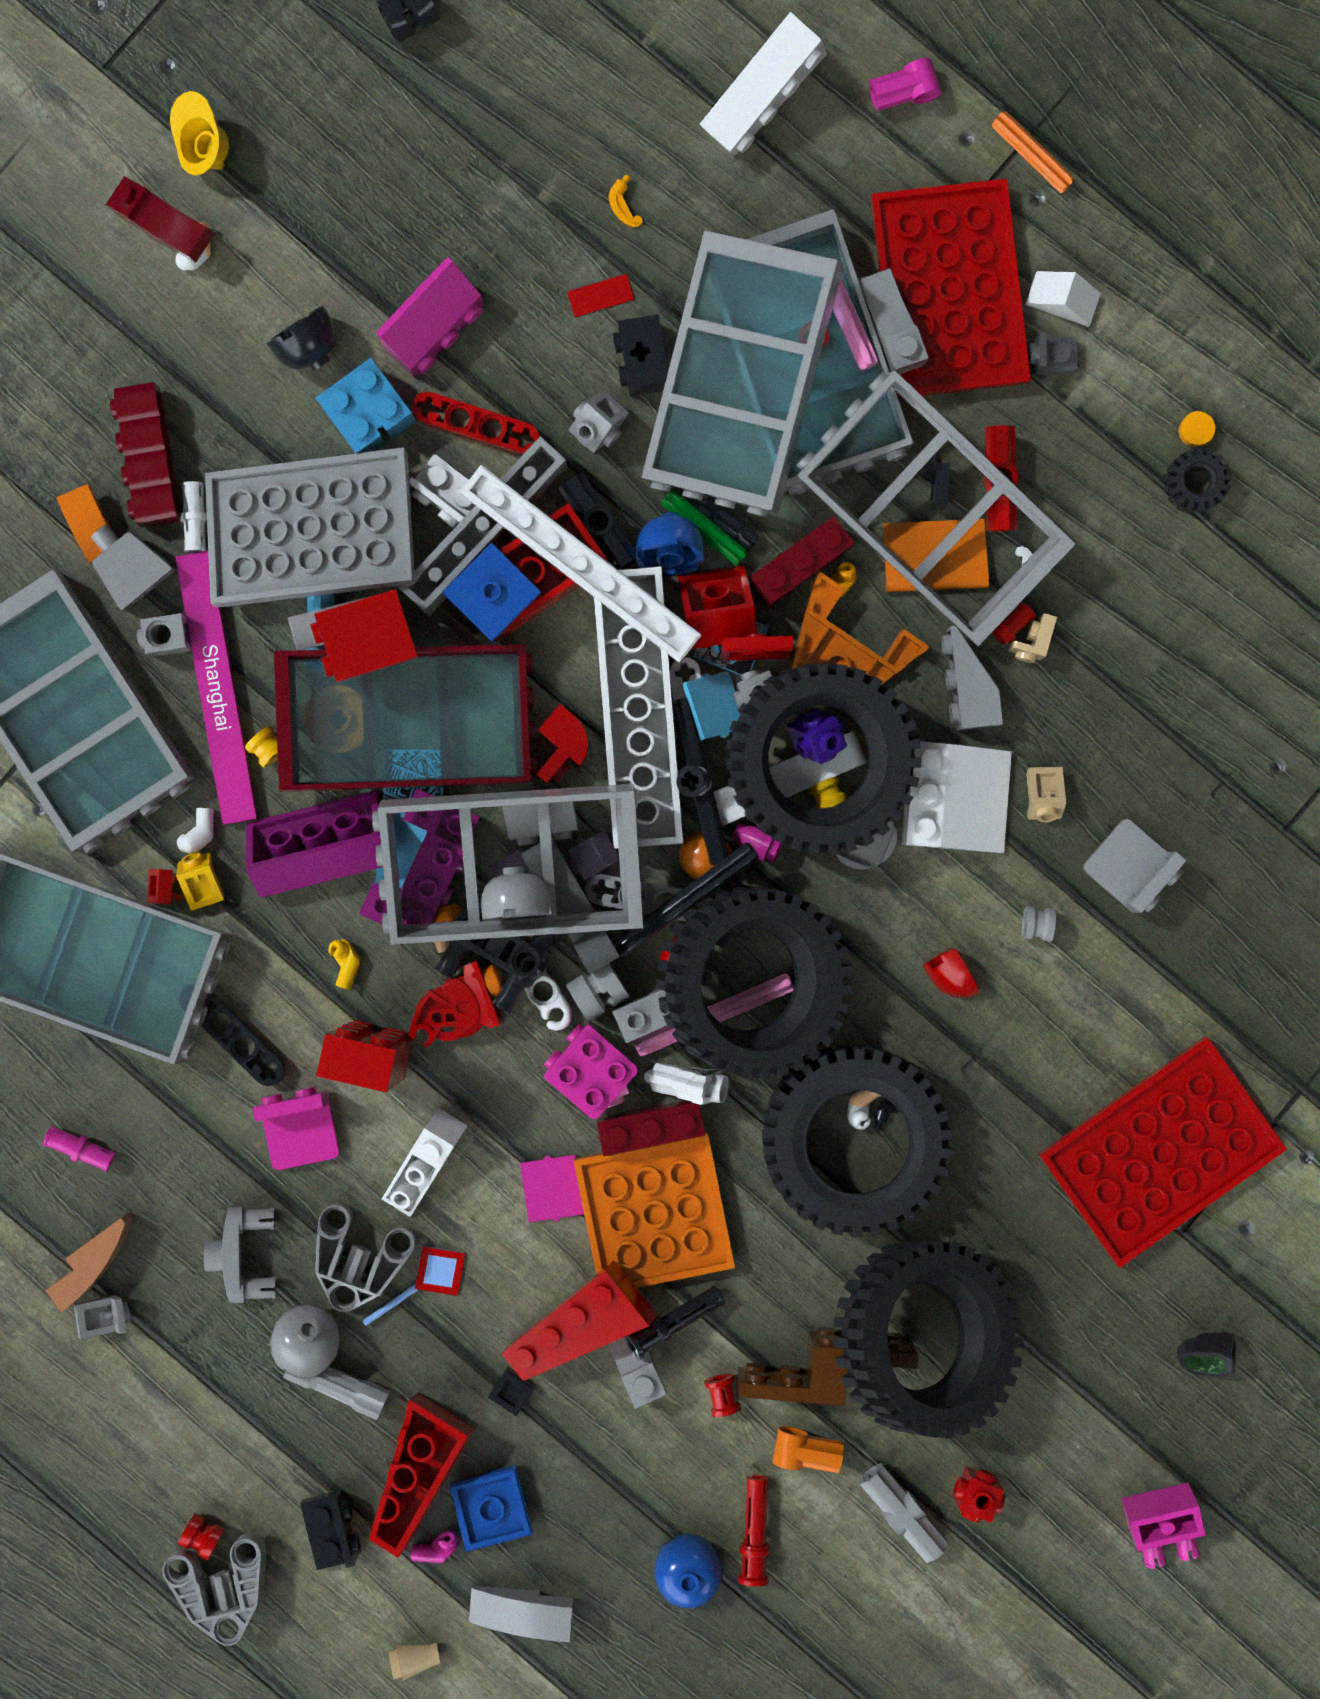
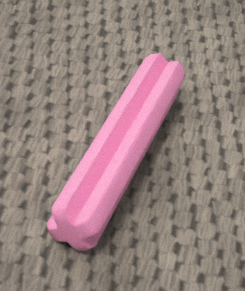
M840 278L833 312L861 371L868 370L878 363V359L845 285Z

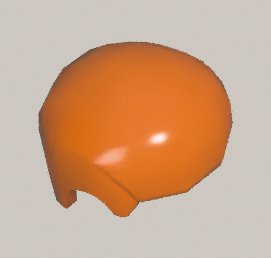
M695 831L686 837L679 849L681 868L694 880L714 867V865L709 863L702 831ZM726 842L728 854L730 855L732 854V849L729 843Z

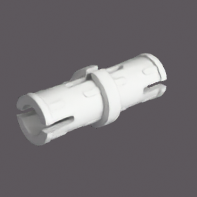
M195 481L183 482V513L180 514V521L184 522V552L197 553L207 551L205 539L207 513H205L204 483Z

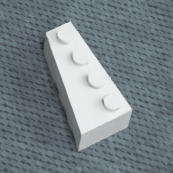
M790 12L700 123L701 127L734 157L739 151L744 153L754 142L756 132L774 118L778 108L797 90L803 80L827 55L822 40Z

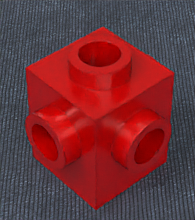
M965 1466L962 1476L957 1478L952 1493L953 1499L959 1511H961V1515L976 1523H980L981 1519L992 1523L995 1513H1001L1006 1495L1003 1494L1004 1489L994 1473L982 1468L974 1470ZM983 1496L982 1501H978L977 1498Z

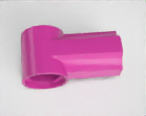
M929 57L914 60L904 66L903 70L869 80L870 97L876 111L910 101L913 104H923L937 98L941 94L933 62Z

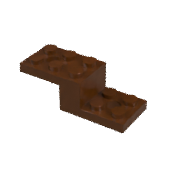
M819 1327L817 1332L809 1331L806 1372H800L799 1367L790 1365L780 1366V1370L766 1369V1365L761 1363H746V1367H738L737 1386L739 1397L845 1406L846 1386L843 1385L840 1377L847 1373V1369L838 1368L835 1357L843 1355V1348L833 1347V1337H842V1334H838L837 1329L830 1327ZM888 1333V1353L892 1367L918 1369L919 1354L911 1339H906V1335L901 1333Z

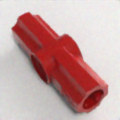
M996 425L985 427V457L998 470L1006 472L1009 480L1016 486L1019 476L1016 469L1015 426ZM984 476L983 484L987 493L994 484ZM1004 494L986 511V531L1017 530V506Z

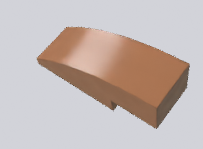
M130 1212L65 1258L73 1271L45 1290L61 1313L84 1296L112 1264L128 1235L134 1219Z

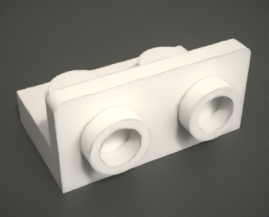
M433 454L415 479L413 477L409 479V486L413 489L410 495L425 507L431 503L439 509L440 512L437 516L452 528L459 524L475 507L472 502L460 493L469 480L436 454Z

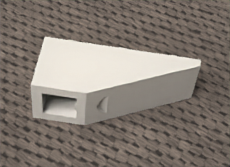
M438 1108L423 1129L382 1197V1200L411 1217L467 1128V1125Z

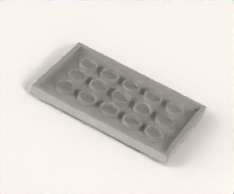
M404 447L205 473L211 605L215 608L416 584L408 453Z

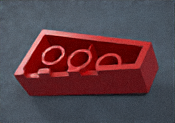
M613 1260L512 1341L501 1354L522 1381H525L650 1326L657 1313Z
M419 1392L409 1399L403 1427L400 1429L394 1458L388 1470L385 1489L381 1495L369 1536L370 1541L397 1558L410 1545L476 1429Z

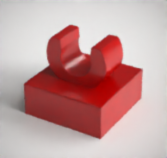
M149 869L147 903L171 904V900H182L185 898L184 894L174 893L172 890V884L178 881L176 874H172L173 870Z

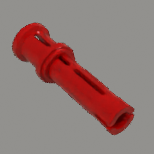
M763 1475L747 1476L745 1537L739 1546V1552L742 1554V1574H739L738 1582L752 1587L766 1586L769 1583V1577L766 1575V1556L770 1554V1547L766 1542L769 1478Z

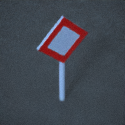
M422 1246L416 1283L365 1318L363 1324L369 1325L417 1290L458 1296L465 1253Z

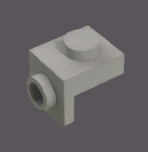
M117 1295L73 1304L79 1339L112 1332L119 1334L126 1332L125 1323L130 1322L129 1307L127 1302H122V1299Z

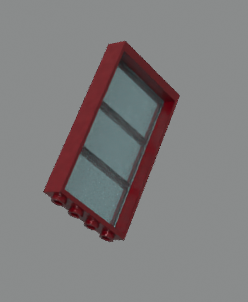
M525 644L414 647L417 659L336 683L334 676L327 678L321 660L322 657L327 656L326 650L274 651L279 791L302 792L529 784L531 776H536L537 773L536 755H530L529 742H535L534 721H528V708L534 707L533 687H527L526 674L532 673V653L525 652Z

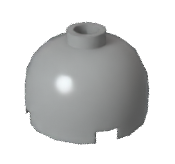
M524 867L503 868V875L492 878L486 884L482 893V920L512 919L552 914L551 899L547 886L537 875L524 873Z
M310 1304L295 1306L286 1311L275 1323L270 1338L271 1355L277 1366L301 1378L316 1376L327 1370L335 1359L340 1345L339 1328L333 1316L323 1308Z

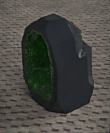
M1202 1333L1196 1338L1186 1339L1177 1347V1359L1181 1367L1197 1375L1222 1377L1234 1374L1236 1363L1235 1333Z

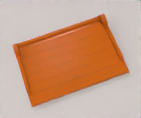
M978 519L922 579L932 590L989 587L985 519ZM961 520L883 523V544L914 571ZM884 559L886 593L917 591Z

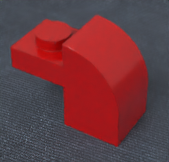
M559 704L538 729L545 738L558 748L537 773L548 785L552 780L558 783L571 768L567 765L570 759L579 767H582L589 750L588 736L583 725L574 715Z

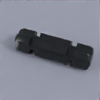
M707 497L701 503L698 510L708 519L711 518L713 523L731 538L738 539L737 543L746 550L751 549L758 540V534L750 527L746 529L744 527L745 523L723 507L721 509L719 505L714 504L715 500L712 497Z

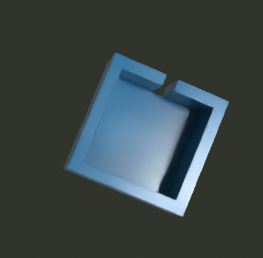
M369 358L316 397L318 403L356 454L377 451L386 445L378 432L381 428L384 427L389 437L394 439L416 423L411 411L372 358Z

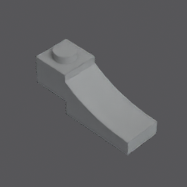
M891 269L859 279L858 281L878 341L883 348L890 371L895 370L898 374L925 365L928 360L926 349L918 327L913 323L902 300Z
M624 1337L608 1344L620 1372L622 1382L635 1409L667 1394V1387L652 1357L651 1350L644 1353V1358L638 1361L628 1348Z

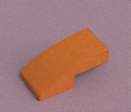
M86 484L60 495L56 499L89 564H92V561L103 551L91 539V536L106 524L111 530L112 527L109 520L104 517L92 487Z

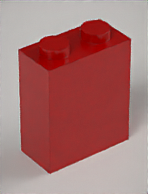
M396 589L315 613L316 622L310 624L316 644L323 642L327 656L321 658L327 678L334 676L336 683L417 659Z

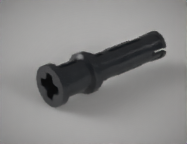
M712 1286L707 1291L685 1302L661 1318L657 1315L650 1326L624 1337L628 1348L633 1356L640 1361L644 1358V1353L660 1344L663 1346L668 1344L671 1340V1335L696 1322L718 1307L725 1305L723 1296L716 1286Z

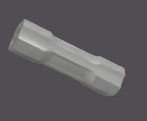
M329 1366L327 1370L316 1376L301 1378L294 1376L293 1373L287 1370L283 1376L284 1379L306 1389L312 1388L351 1406L353 1410L375 1420L378 1419L390 1393V1390L368 1380H360L332 1366Z

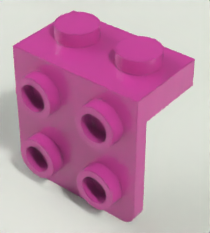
M588 1022L585 1027L579 1023L566 1038L570 1042L567 1048L562 1053L556 1049L543 1064L548 1070L542 1077L588 1117L597 1119L637 1074V1066L599 1033V1029L591 1022Z
M315 1086L296 1090V1096L284 1099L282 1098V1093L262 1097V1103L252 1108L255 1122L263 1121L271 1164L274 1169L281 1170L334 1159L339 1155L340 1149L327 1090L316 1092Z

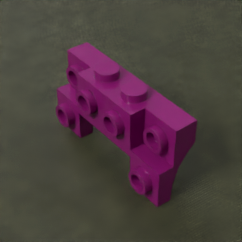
M417 788L412 798L436 796ZM459 809L406 812L402 819L427 831L400 890L403 925L431 923L439 905L446 906L454 890V887L449 886V883L454 873L461 875L464 869ZM471 812L474 830L480 816ZM373 882L359 914L382 924V915L387 913L386 900L380 899L379 884Z

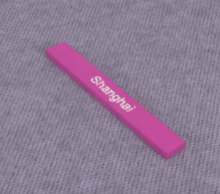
M208 551L175 556L222 823L227 825L259 819L248 755L245 749L246 744L221 607L215 608L211 605Z

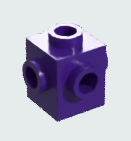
M812 708L787 725L797 753L804 759L808 758L818 764H823L834 759L837 753L847 747L843 735L844 727L841 721L836 716H831L815 708Z

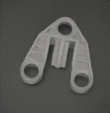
M335 1202L327 1206L319 1217L315 1273L332 1307L338 1311L348 1312L381 1295L415 1249L417 1236L413 1229L408 1226L400 1225L391 1229L384 1239L380 1252L375 1257L367 1282L361 1279L371 1250L366 1249L364 1246L352 1244L342 1273L337 1272L348 1241L347 1236L353 1222V1213L348 1205ZM331 1210H341L345 1214L346 1223L343 1227L334 1228L329 1224L327 1217ZM396 1233L406 1234L410 1238V1247L405 1251L396 1250L391 1242L393 1235ZM340 1286L352 1289L355 1293L354 1301L349 1304L341 1303L336 1296L337 1289Z
M248 1533L239 1536L230 1550V1560L234 1572L232 1576L238 1600H236L230 1571L221 1570L209 1576L216 1604L214 1605L207 1573L204 1572L196 1554L189 1550L183 1549L173 1552L162 1568L165 1581L189 1621L224 1646L234 1645L241 1639L264 1594L266 1543L263 1538L256 1534ZM243 1543L252 1544L256 1550V1557L249 1558L240 1554L238 1551L239 1545ZM176 1559L184 1560L188 1564L189 1572L185 1574L176 1572L171 1567L172 1561ZM225 1619L234 1620L238 1625V1633L231 1636L224 1634L220 1628L221 1621Z

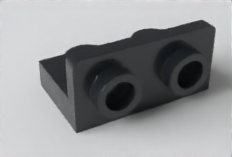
M342 1490L303 1499L300 1506L316 1570L344 1563L347 1568L353 1567L357 1561L358 1554H361V1542L358 1533L352 1532L350 1521L353 1520V1510L350 1500H344Z

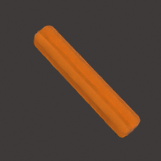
M1003 111L995 118L992 128L1059 193L1065 192L1072 185L1074 176L1009 113Z

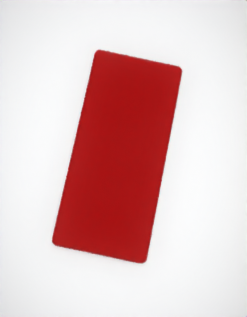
M627 274L567 292L574 317L634 300Z

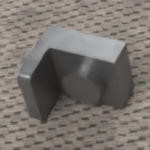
M1038 333L1028 348L1029 364H1034V375L1075 374L1077 372V337H1047L1046 333Z

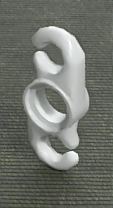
M527 956L523 958L520 963V970L524 972L523 964L526 961L536 962L535 957ZM545 968L544 974L534 982L533 986H530L529 989L525 987L524 990L529 1000L540 1010L543 1019H548L551 1010L555 1008L563 1011L564 1015L561 1021L547 1022L549 1029L554 1031L563 1030L571 1022L572 1010L557 982L548 975ZM540 981L548 982L552 986L553 994L547 1001H540L534 996V986Z

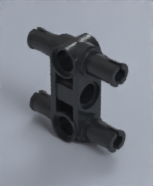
M483 888V890L481 891L480 895L478 896V898H479V909H480V920L482 919L481 901H482V893H483V891H484V888ZM467 908L453 921L468 920ZM557 934L533 935L531 940L527 939L526 942L517 936L448 941L450 944L434 969L452 979L467 953L471 955L472 952L491 964L496 965L507 972L506 976L508 978L492 1003L510 1014L525 987L528 989L530 986L532 987L534 982L544 974L545 964L550 954L548 949ZM527 956L535 957V967L529 972H522L520 970L521 960Z

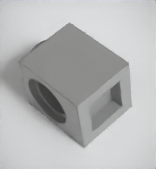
M179 613L140 619L141 629L137 630V639L141 650H145V654L158 657L192 651L185 615ZM168 627L171 632L170 639L165 644L160 645L157 641V634L162 628Z

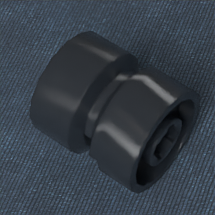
M432 0L376 1L379 12L397 43L414 35L415 27L419 26L424 29L440 20ZM407 8L409 14L403 16L402 12Z

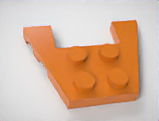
M818 572L814 578L790 668L794 669L798 665L840 664L846 665L849 668H858L866 671V675L876 676L885 683L893 675L904 669L912 660L923 654L929 646L905 629H902L882 658L826 619L845 588L822 572Z

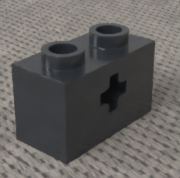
M659 314L618 321L619 332L613 333L616 354H623L624 366H618L621 387L628 386L629 396L663 391L668 368ZM643 350L645 362L638 361L636 351Z

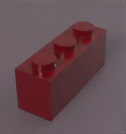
M833 516L750 577L749 583L767 608L770 609L816 576L818 572H821L850 551L854 542L837 518Z
M688 1100L597 1118L596 1122L603 1157L705 1136L699 1104Z

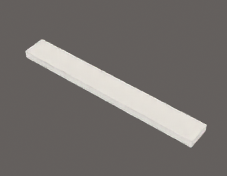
M479 466L460 491L461 495L678 663L682 662L701 637V634L484 466Z

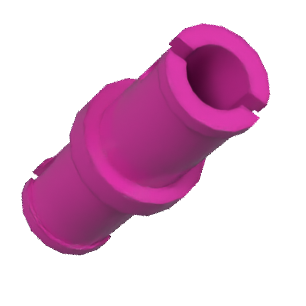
M51 1125L42 1144V1146L50 1147L71 1156V1161L77 1163L80 1160L102 1169L104 1172L108 1171L116 1155V1151H111L88 1141L89 1137L81 1135L78 1137L56 1128L54 1125Z

